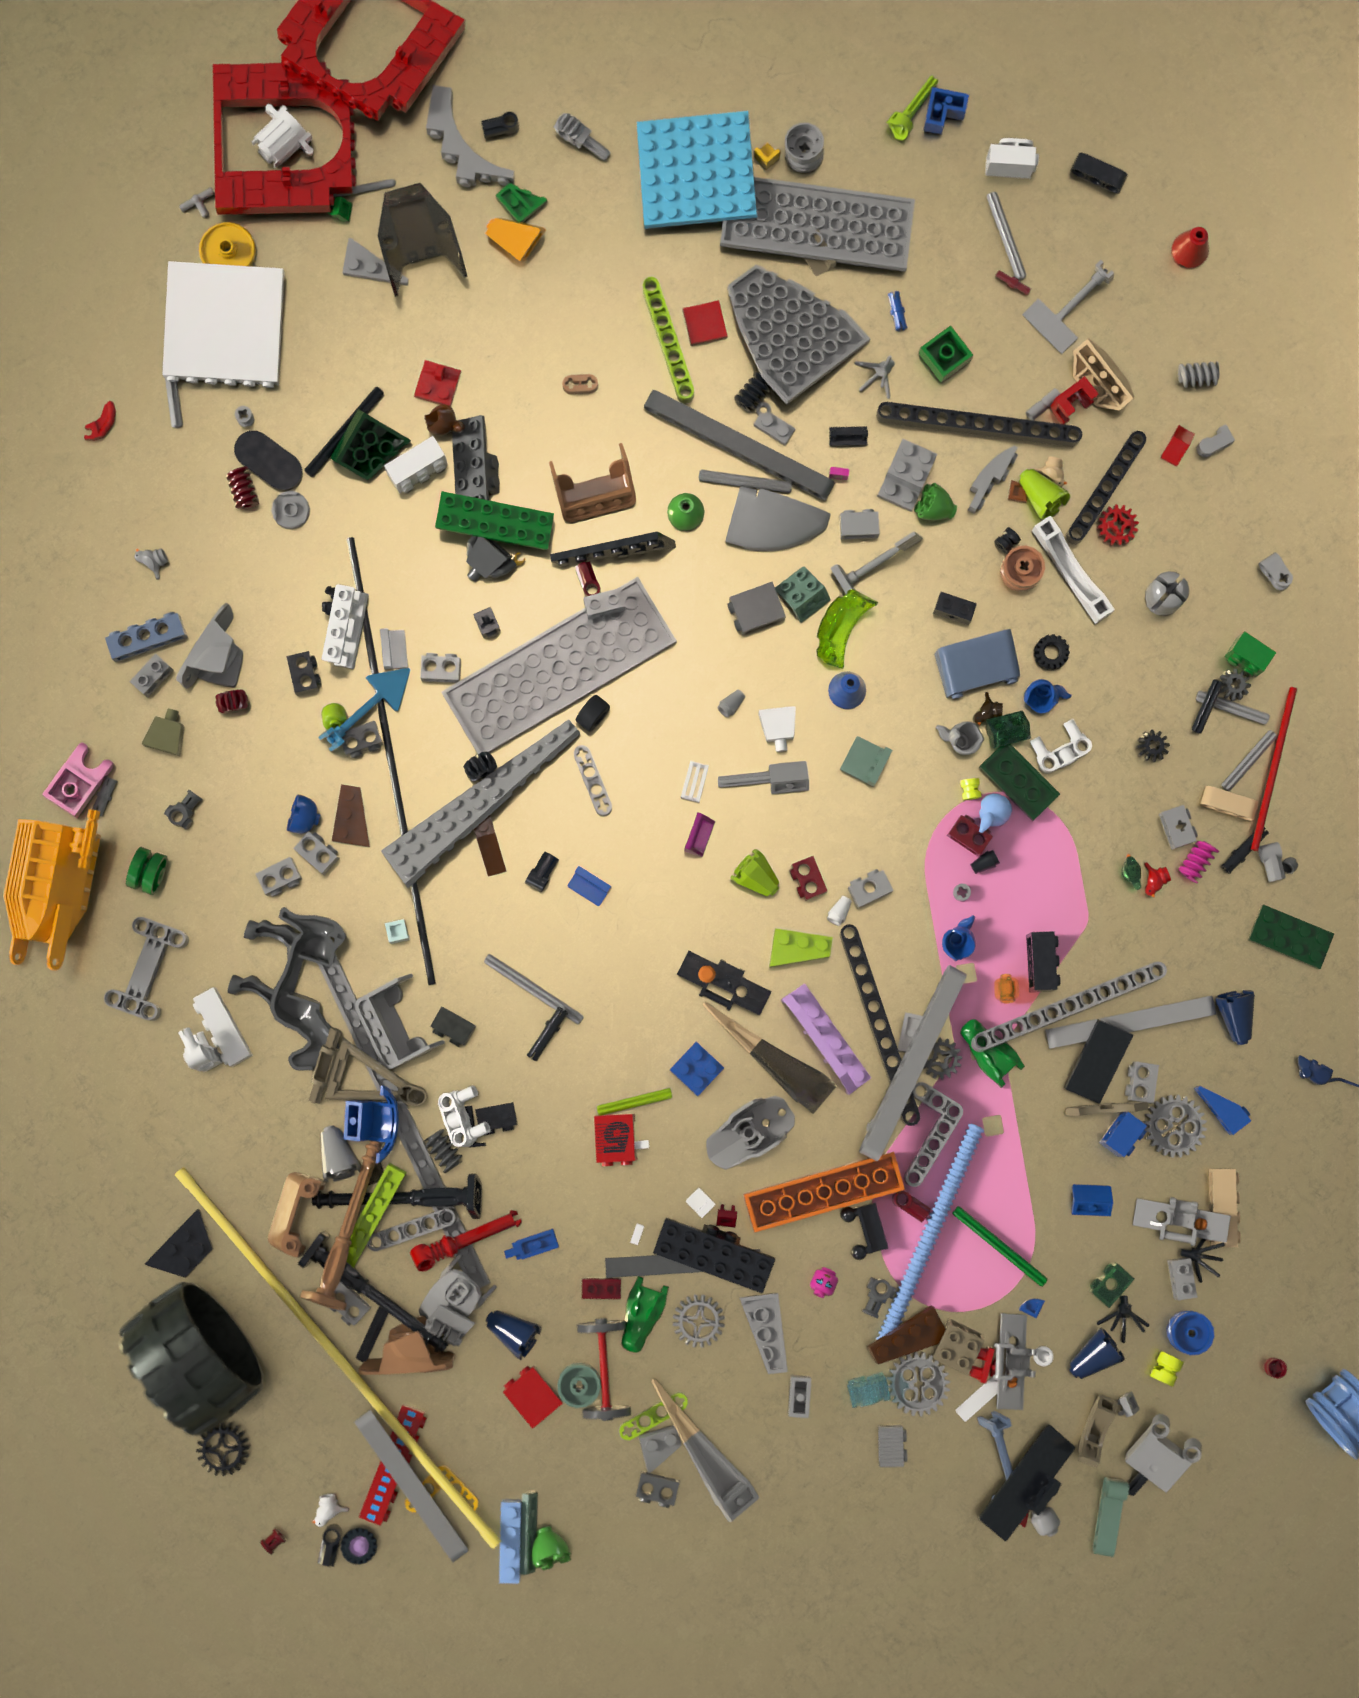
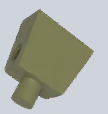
M168 708L165 719L156 716L142 741V745L180 756L184 725L176 722L179 712Z

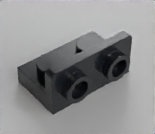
M514 1102L475 1109L478 1125L487 1122L490 1126L491 1132L485 1135L494 1134L495 1129L502 1128L503 1132L514 1130V1126L518 1125Z

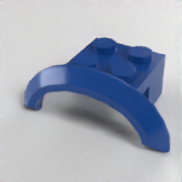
M387 1086L380 1087V1095L384 1096L387 1102L347 1100L345 1106L344 1140L386 1142L383 1149L376 1154V1163L382 1162L389 1155L394 1147L398 1131V1106L392 1091Z

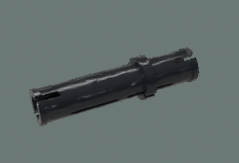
M1265 827L1263 829L1261 841L1269 834L1268 830L1264 831L1266 829ZM1255 831L1237 850H1233L1232 855L1221 865L1222 869L1226 868L1224 870L1226 873L1231 874L1240 863L1246 860L1245 857L1252 851L1251 846Z
M557 1007L551 1019L545 1023L546 1027L527 1053L529 1058L533 1056L532 1060L538 1061V1058L555 1032L559 1031L560 1024L568 1015L566 1010L562 1012L563 1008Z

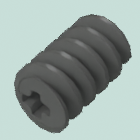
M440 1129L424 1141L428 1140V1143L425 1145L426 1148L433 1147L430 1151L431 1154L437 1153L434 1158L435 1161L442 1159L439 1166H446L443 1172L447 1173L461 1163L459 1160L462 1155L455 1156L458 1149H450L453 1144L452 1142L446 1143L449 1136H441L444 1129Z

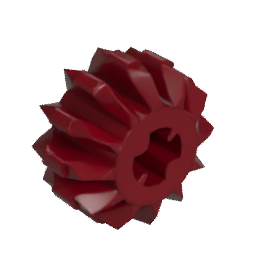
M231 690L215 696L216 707L220 713L235 712L248 707V697L245 690Z

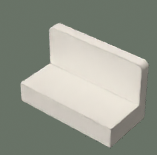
M388 628L380 629L383 667L385 670L407 668L405 631H389Z

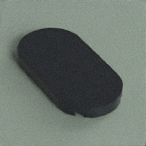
M251 430L244 432L236 440L234 453L239 463L247 466L249 471L272 488L279 491L291 490L300 483L303 472L299 460L260 431Z

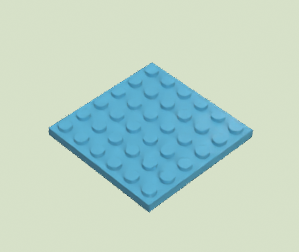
M748 111L637 122L645 229L757 218Z

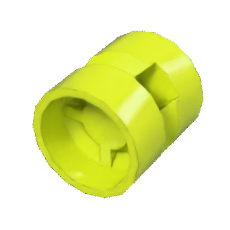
M1161 1351L1157 1358L1158 1366L1153 1367L1150 1376L1174 1387L1178 1378L1176 1372L1181 1371L1184 1362Z

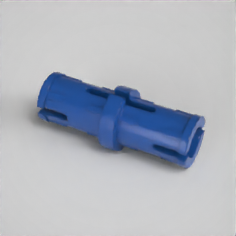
M894 291L895 299L893 292L888 294L891 305L890 313L894 318L895 330L901 331L900 323L902 330L908 328L904 317L905 308L902 307L900 292Z

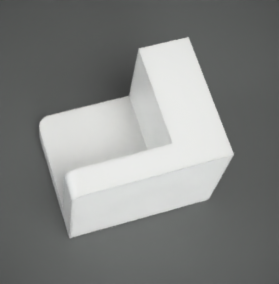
M700 1188L686 1200L687 1204L701 1218L716 1205Z

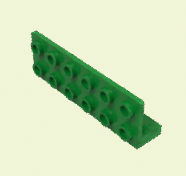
M441 491L435 528L547 550L554 513Z

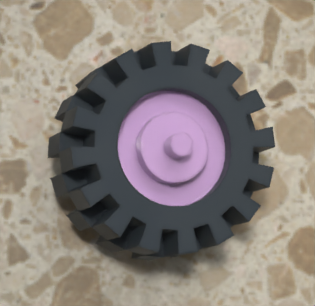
M355 1528L348 1531L340 1543L343 1558L355 1565L365 1564L370 1561L377 1549L376 1538H374L369 1530L363 1528Z

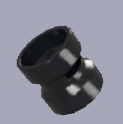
M1007 527L1003 535L998 536L994 542L1001 551L1008 554L1012 550V546L1017 545L1021 538L1013 529Z

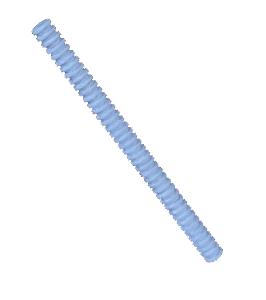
M968 1124L969 1128L965 1131L967 1133L963 1135L964 1140L960 1142L962 1145L958 1147L959 1152H956L957 1156L953 1158L955 1161L951 1163L950 1173L946 1175L947 1180L944 1179L945 1184L941 1186L943 1189L939 1191L940 1196H937L938 1201L934 1203L935 1208L932 1207L933 1212L929 1214L931 1217L927 1219L928 1224H925V1230H922L921 1240L917 1242L919 1245L915 1247L916 1252H913V1258H910L909 1268L905 1270L907 1273L903 1275L904 1280H901V1286H898L899 1291L895 1293L897 1296L893 1298L894 1303H891L892 1307L888 1309L889 1314H886L887 1319L883 1321L885 1324L881 1326L882 1331H879L880 1335L876 1337L877 1340L903 1322L901 1319L905 1317L906 1307L910 1305L909 1300L912 1301L911 1296L915 1294L913 1291L917 1289L918 1279L922 1277L921 1272L924 1273L923 1268L927 1266L925 1263L929 1261L928 1256L932 1254L930 1251L934 1249L933 1244L936 1245L935 1240L939 1238L937 1235L941 1233L940 1228H943L944 1225L942 1224L946 1222L945 1217H948L947 1212L951 1210L949 1207L953 1205L952 1200H955L956 1197L954 1196L958 1194L957 1189L961 1187L959 1184L963 1182L961 1179L965 1177L964 1172H967V1166H970L969 1161L973 1159L971 1156L975 1154L973 1151L977 1149L976 1144H979L980 1141L978 1140L982 1138L981 1133H984L983 1128L977 1125Z

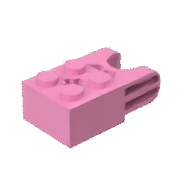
M83 742L76 747L42 794L46 799L76 819L101 786L105 777L108 776L114 764L110 760H104L97 768H86L84 766V758L88 753V746ZM74 787L75 793L68 795L67 789Z

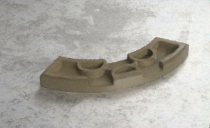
M1126 1102L1068 1107L1066 1109V1116L1110 1112H1137L1148 1110L1149 1104L1147 1102Z

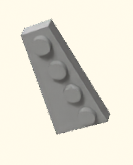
M778 1293L739 1297L768 1374L788 1372Z

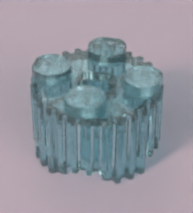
M883 1372L867 1376V1379H865V1376H860L848 1381L849 1384L847 1386L853 1408L860 1405L861 1407L873 1405L881 1400H891L886 1376L883 1375Z

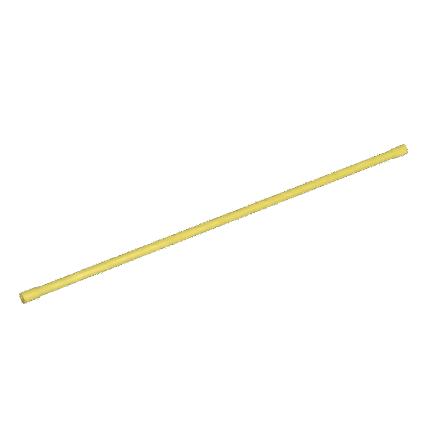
M184 1167L175 1174L179 1181L193 1194L480 1532L492 1549L501 1542L499 1537L485 1524L195 1183V1180Z

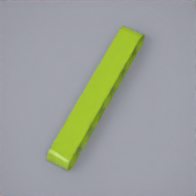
M648 277L643 281V295L677 398L682 403H689L694 398V387L659 281L655 277ZM648 285H654L656 289L653 291H649L646 289V287ZM655 302H659L662 306L660 308H654L652 307V304ZM663 319L667 321V324L660 326L657 322ZM671 337L673 342L665 343L663 339ZM675 354L679 357V359L676 361H672L669 359V357ZM683 372L685 376L679 379L675 377V374ZM687 389L691 394L683 396L680 392Z

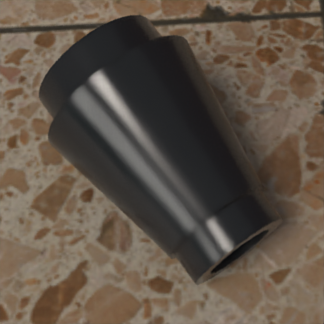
M987 850L970 865L974 873L977 874L996 868V865L1000 864L993 850Z

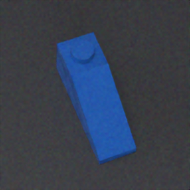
M1202 1086L1194 1088L1229 1135H1234L1251 1122L1249 1118L1250 1113L1244 1106L1241 1107Z

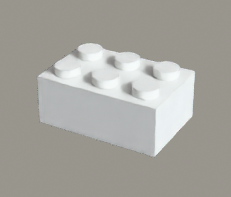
M432 436L387 463L384 467L398 492L406 493L414 487V484L428 480L430 478L429 475L432 473H439L446 468L445 465L448 463L444 452Z

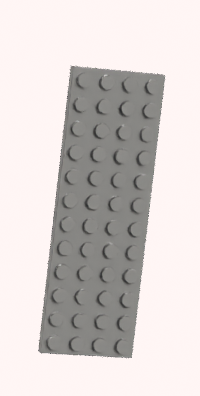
M638 577L619 587L625 604L624 611L588 620L586 609L583 608L441 692L478 754L481 752L490 753L677 642Z

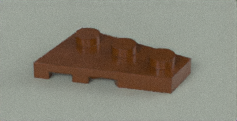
M341 784L332 842L370 847L360 787Z

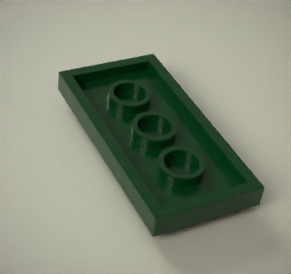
M1007 740L979 766L1032 821L1060 795Z
M1263 904L1260 907L1248 941L1316 969H1321L1334 933Z

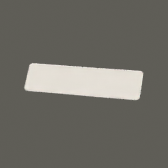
M990 1378L986 1384L981 1386L956 1409V1412L964 1421L972 1417L997 1394L998 1379Z

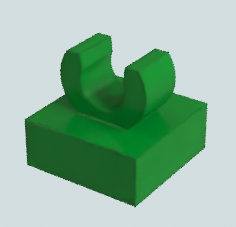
M341 196L335 197L334 205H332L334 206L333 212H329V214L343 222L349 221L353 203Z

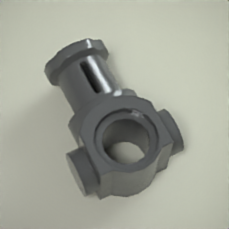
M191 790L187 791L188 794L182 802H178L174 806H168L164 812L172 824L185 830L193 822L191 820L193 808L199 801H202V798ZM182 813V820L175 822V814Z
M871 1277L867 1288L870 1289L868 1293L870 1298L862 1312L878 1319V1312L882 1303L885 1304L888 1298H893L896 1288L884 1279ZM879 1283L886 1284L887 1288L884 1293L877 1292L876 1287Z

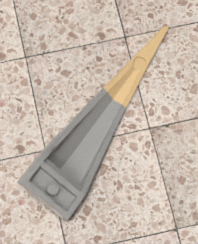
M653 1379L652 1383L715 1505H718L728 1522H732L760 1497L751 1483L694 1425L657 1380Z

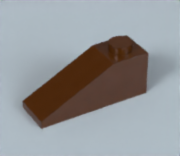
M489 815L474 828L488 877L507 872L493 822Z

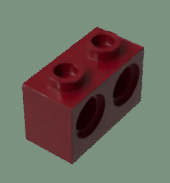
M961 815L947 836L979 857L993 837L990 834L991 831L987 829L980 833V827L974 824L975 820L968 815ZM960 824L967 826L968 831L966 834L959 832L958 826ZM974 836H982L984 839L983 844H976Z
M814 856L791 865L792 869L789 871L793 881L797 880L799 887H797L800 898L804 897L805 901L828 892ZM802 865L807 866L809 874L801 875L799 867ZM813 883L816 886V892L809 893L806 890V885Z
M582 1278V1299H621V1278Z

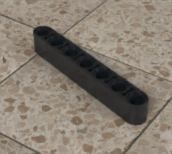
M1133 432L1125 442L1068 530L1066 539L1070 544H1079L1090 530L1147 440L1143 432ZM1132 438H1138L1141 444H1134ZM1122 454H1129L1131 460H1125L1122 457ZM1112 469H1118L1121 475H1114ZM1102 485H1109L1111 491H1104ZM1092 500H1098L1101 506L1095 507L1092 504ZM1082 516H1089L1091 522H1084ZM1072 531H1078L1080 538H1074Z

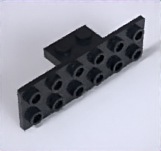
M666 1218L653 1251L656 1255L759 1293H763L775 1262V1258L739 1245L741 1237H738L734 1232H724L715 1225L705 1224L701 1231Z
M1048 1424L978 1519L1006 1542L1029 1511L1039 1516L1046 1509L1052 1497L1058 1493L1062 1484L1054 1477L1076 1447Z

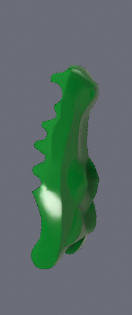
M976 1019L969 1020L961 1028L960 1034L969 1044L970 1050L975 1056L980 1069L1002 1088L1005 1085L1002 1077L1014 1066L1022 1070L1025 1065L1017 1052L1007 1042L984 1052L973 1050L971 1046L973 1037L987 1029ZM983 1038L977 1039V1044L980 1047H985V1040Z
M637 1276L636 1282L627 1298L626 1329L621 1340V1345L624 1349L635 1353L642 1350L646 1338L661 1318L666 1306L669 1287L665 1285L661 1288V1293L641 1286L643 1278Z

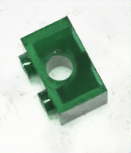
M1115 1262L1113 1264L1109 1263L1103 1270V1276L1100 1279L1097 1277L1090 1284L1091 1289L1089 1292L1107 1308H1110L1135 1280ZM1110 1278L1115 1281V1286L1112 1289L1106 1287V1281Z

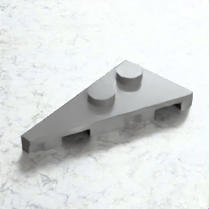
M352 238L348 239L342 271L343 275L408 285V278Z

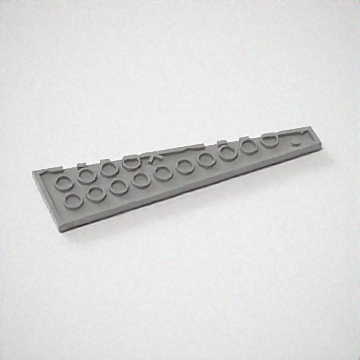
M569 719L381 850L407 888L426 873L425 869L432 863L436 864L440 860L439 856L446 850L450 851L454 848V843L458 839L465 838L513 795L512 791L518 786L522 787L526 783L525 779L532 773L536 774L540 771V766L544 762L551 761L580 735L578 729Z

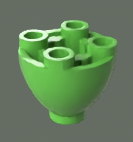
M937 483L926 484L922 491L923 496L914 508V511L918 513V517L929 521L945 518L952 519L957 511V505L953 504L948 492Z
M678 494L672 498L668 505V519L680 531L695 529L704 520L705 510L703 503L694 494ZM686 504L690 506V508L688 510H684L682 506Z
M544 1527L536 1531L537 1537L532 1548L534 1567L548 1570L553 1568L555 1563H566L571 1560V1552L568 1545L561 1536L552 1531L551 1527Z

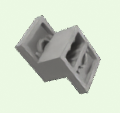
M902 439L877 497L912 512L937 454Z

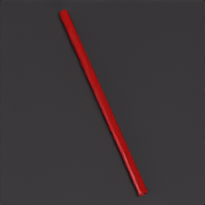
M1295 687L1289 688L1251 846L1253 851L1259 850L1296 697L1297 688Z

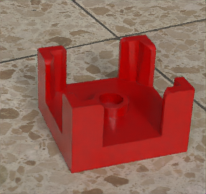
M1083 377L1058 395L1052 402L1050 410L1061 424H1066L1070 421L1069 417L1075 412V408L1072 406L1073 402L1078 399L1081 405L1087 409L1094 403L1093 399L1099 394L1088 379Z

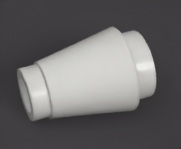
M842 896L828 912L827 919L833 924L840 926L845 922L852 901Z

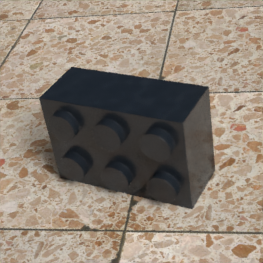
M1055 931L1031 932L1027 934L1029 992H1051L1058 990V986L1061 984L1060 974H1057V967H1059L1060 961L1059 955H1056L1055 948L1058 947V936H1055Z

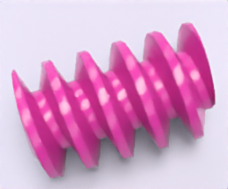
M1197 841L1195 843L1197 847L1191 849L1193 854L1189 853L1187 855L1189 860H1184V866L1179 867L1180 873L1194 883H1198L1195 877L1202 878L1199 871H1207L1203 865H1211L1207 859H1215L1212 852L1219 853L1218 849L1205 841Z

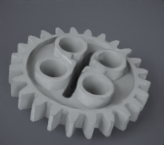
M1168 1095V1101L1161 1097V1104L1158 1101H1154L1156 1107H1149L1152 1113L1145 1114L1149 1121H1144L1143 1123L1148 1125L1145 1131L1150 1134L1146 1139L1153 1140L1150 1146L1157 1145L1156 1152L1163 1149L1164 1156L1170 1152V1157L1174 1158L1177 1152L1178 1157H1182V1152L1190 1155L1189 1149L1196 1151L1195 1144L1202 1145L1199 1138H1205L1201 1132L1207 1131V1128L1202 1127V1124L1207 1121L1201 1120L1204 1113L1197 1112L1200 1106L1193 1107L1194 1100L1187 1103L1188 1097L1186 1096L1180 1100V1095H1176L1174 1100L1172 1095ZM1175 1107H1178L1181 1111L1178 1118H1175L1172 1114V1110ZM1185 1115L1189 1116L1186 1120L1182 1121L1180 1124L1177 1125L1178 1130L1173 1129L1164 1138L1162 1137V1134L1164 1132L1168 1131L1173 1127L1172 1122L1178 1123L1179 1121H1181V1119L1184 1118ZM1160 1119H1163L1166 1123L1163 1130H1160L1157 1126ZM1187 1122H1190L1193 1126V1130L1190 1133H1187L1184 1128ZM1173 1134L1178 1137L1176 1145H1172L1169 1140Z
M914 1352L913 1358L908 1354L906 1355L907 1360L899 1357L901 1363L894 1362L893 1364L896 1369H889L893 1376L887 1377L888 1380L892 1381V1384L886 1385L887 1388H892L888 1395L895 1396L892 1403L899 1402L897 1408L901 1409L904 1406V1413L907 1414L911 1410L912 1416H915L916 1411H918L921 1417L923 1416V1411L930 1415L931 1408L938 1411L936 1405H944L941 1398H948L944 1391H950L949 1388L945 1387V1384H949L950 1381L944 1378L949 1373H942L945 1366H938L939 1361L937 1360L933 1362V1355H929L926 1359L924 1352H922L920 1357L917 1352ZM916 1366L919 1367V1381L923 1382V1385L919 1387L921 1402L918 1401V1388L914 1386V1383L917 1382ZM925 1368H930L932 1371V1375L928 1379H925L922 1375ZM907 1369H910L913 1373L910 1380L903 1378V1373ZM927 1388H932L934 1394L931 1398L927 1399L924 1396V1391ZM909 1389L914 1391V1397L911 1400L905 1398V1392Z

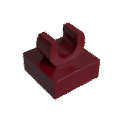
M724 1204L721 1205L717 1213L716 1226L736 1227L738 1211H735L734 1205H732L731 1211L724 1210Z

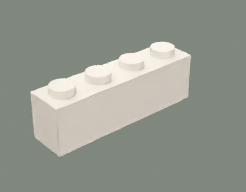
M213 987L193 998L195 1002L193 1007L197 1014L201 1013L204 1018L202 1024L207 1031H211L213 1035L211 1040L216 1048L219 1047L223 1054L220 1056L225 1065L229 1064L230 1067H233L253 1056L217 988Z

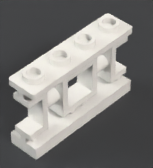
M336 585L322 660L334 663L335 666L354 669L369 594L355 591L354 587Z

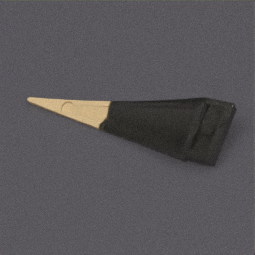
M707 1002L703 1003V1006L796 1102L799 1101L812 1114L816 1112L837 1086L821 1071L803 1063L758 1037Z

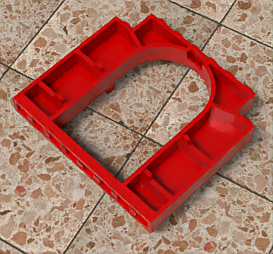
M298 0L277 28L279 41L284 45H288L281 54L283 67L290 72H295L303 80L314 83L320 90H326L331 93L334 98L345 101L351 108H357L367 117L374 118L377 121L390 104L396 110L407 113L465 30L464 18L434 1L401 0L424 13L423 17H421L402 46L399 45L396 55L378 77L364 83H345L327 74L321 67L316 53L319 44L351 0Z
M319 62L321 67L331 76V71L327 69L326 62ZM282 63L212 64L215 208L217 215L331 212V205H334V194H353V187H356V175H352V169H356L355 157L352 158V151H355V140L351 139V133H355V124L351 122V116H354L353 108L345 101L334 98L326 90H320L314 83L303 80L295 72L286 70ZM338 79L345 83H349V79ZM267 104L272 106L318 107L329 112L338 121L343 131L342 143L333 159L314 169L290 170V167H282V171L224 172L223 107H265Z

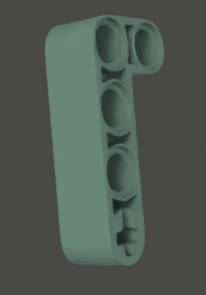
M1104 1478L1093 1542V1554L1114 1557L1123 1501L1127 1500L1129 1493V1483L1125 1480Z

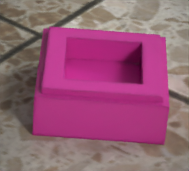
M830 467L829 478L848 480V468Z

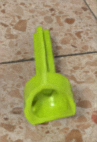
M934 76L929 77L902 113L894 112L886 122L889 124L896 139L905 140L912 131L914 125L911 119L930 95L932 87H936L939 82Z

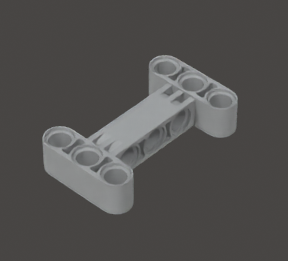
M137 917L132 923V928L134 932L147 938L125 993L113 989L107 991L104 995V1002L115 1009L145 1020L154 1021L160 1017L161 1009L158 1005L146 1000L168 945L180 949L187 946L189 938L186 933L145 917ZM145 921L147 924L144 931H140L138 928L139 923ZM159 928H164V936L158 938L156 931ZM181 934L183 941L177 945L174 942V938L176 935ZM114 993L119 997L118 1002L115 1004L110 1000L111 995ZM131 1000H135L137 1007L131 1011L128 1004ZM152 1006L155 1009V1014L152 1017H148L146 1011Z

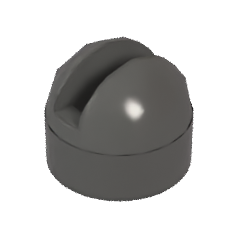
M1288 857L1282 862L1284 872L1287 874H1293L1297 870L1298 863L1295 858Z

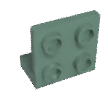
M804 566L775 587L776 592L789 604L796 618L801 623L831 600L825 586Z
M857 736L840 770L874 787L892 749L888 747L883 749Z

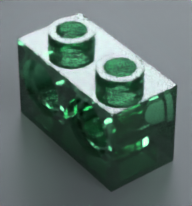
M1023 710L986 720L987 735L994 748L1031 739L1030 723Z

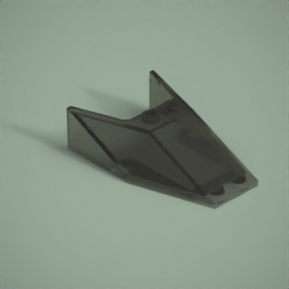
M421 182L384 192L377 237L394 296H399L404 266L437 256H445L463 277H468L451 217Z

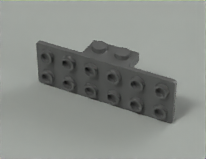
M479 415L457 420L463 422L465 429L461 433L452 430L455 494L489 500V493H499L500 481L498 478L499 462L497 456L486 453L485 418Z

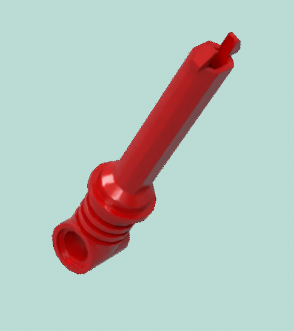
M510 1210V1213L455 1237H446L444 1235L439 1240L440 1243L436 1241L435 1245L431 1243L430 1247L426 1244H419L413 1247L410 1255L417 1270L420 1272L428 1271L434 1266L435 1260L437 1262L440 1261L439 1258L442 1260L444 1256L446 1258H454L458 1250L511 1227H519L522 1223L521 1219L517 1221L513 1219V1216L518 1215L517 1211Z

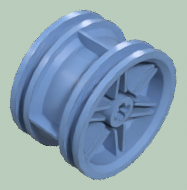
M1342 1369L1340 1371L1341 1377L1335 1375L1332 1378L1333 1382L1320 1393L1316 1391L1313 1394L1314 1399L1308 1398L1305 1402L1312 1414L1335 1442L1349 1456L1357 1460L1359 1458V1380L1347 1370Z

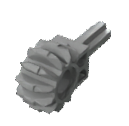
M563 113L559 116L554 128L562 138L579 149L582 145L602 160L607 159L610 151L589 136L591 133L589 128L571 114Z

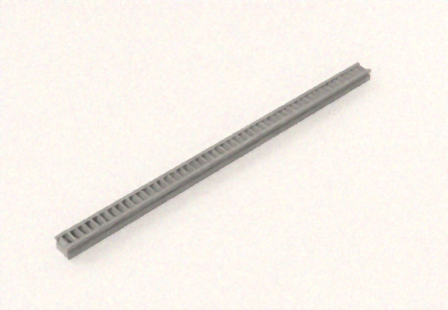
M335 953L331 967L318 964L356 1046L381 1063L355 1009L357 998ZM366 1066L377 1091H380L381 1086H387L391 1091H398L399 1088ZM396 1101L399 1122L397 1133L423 1189L445 1187L407 1104L402 1101ZM455 1206L432 1207L434 1212L445 1208H453L457 1212ZM448 1211L444 1212V1221L451 1222L453 1215ZM458 1212L456 1222L442 1228L446 1237H455L466 1232ZM473 1244L458 1250L455 1257L459 1253L462 1255L458 1260L462 1272L473 1280L479 1288L491 1283Z

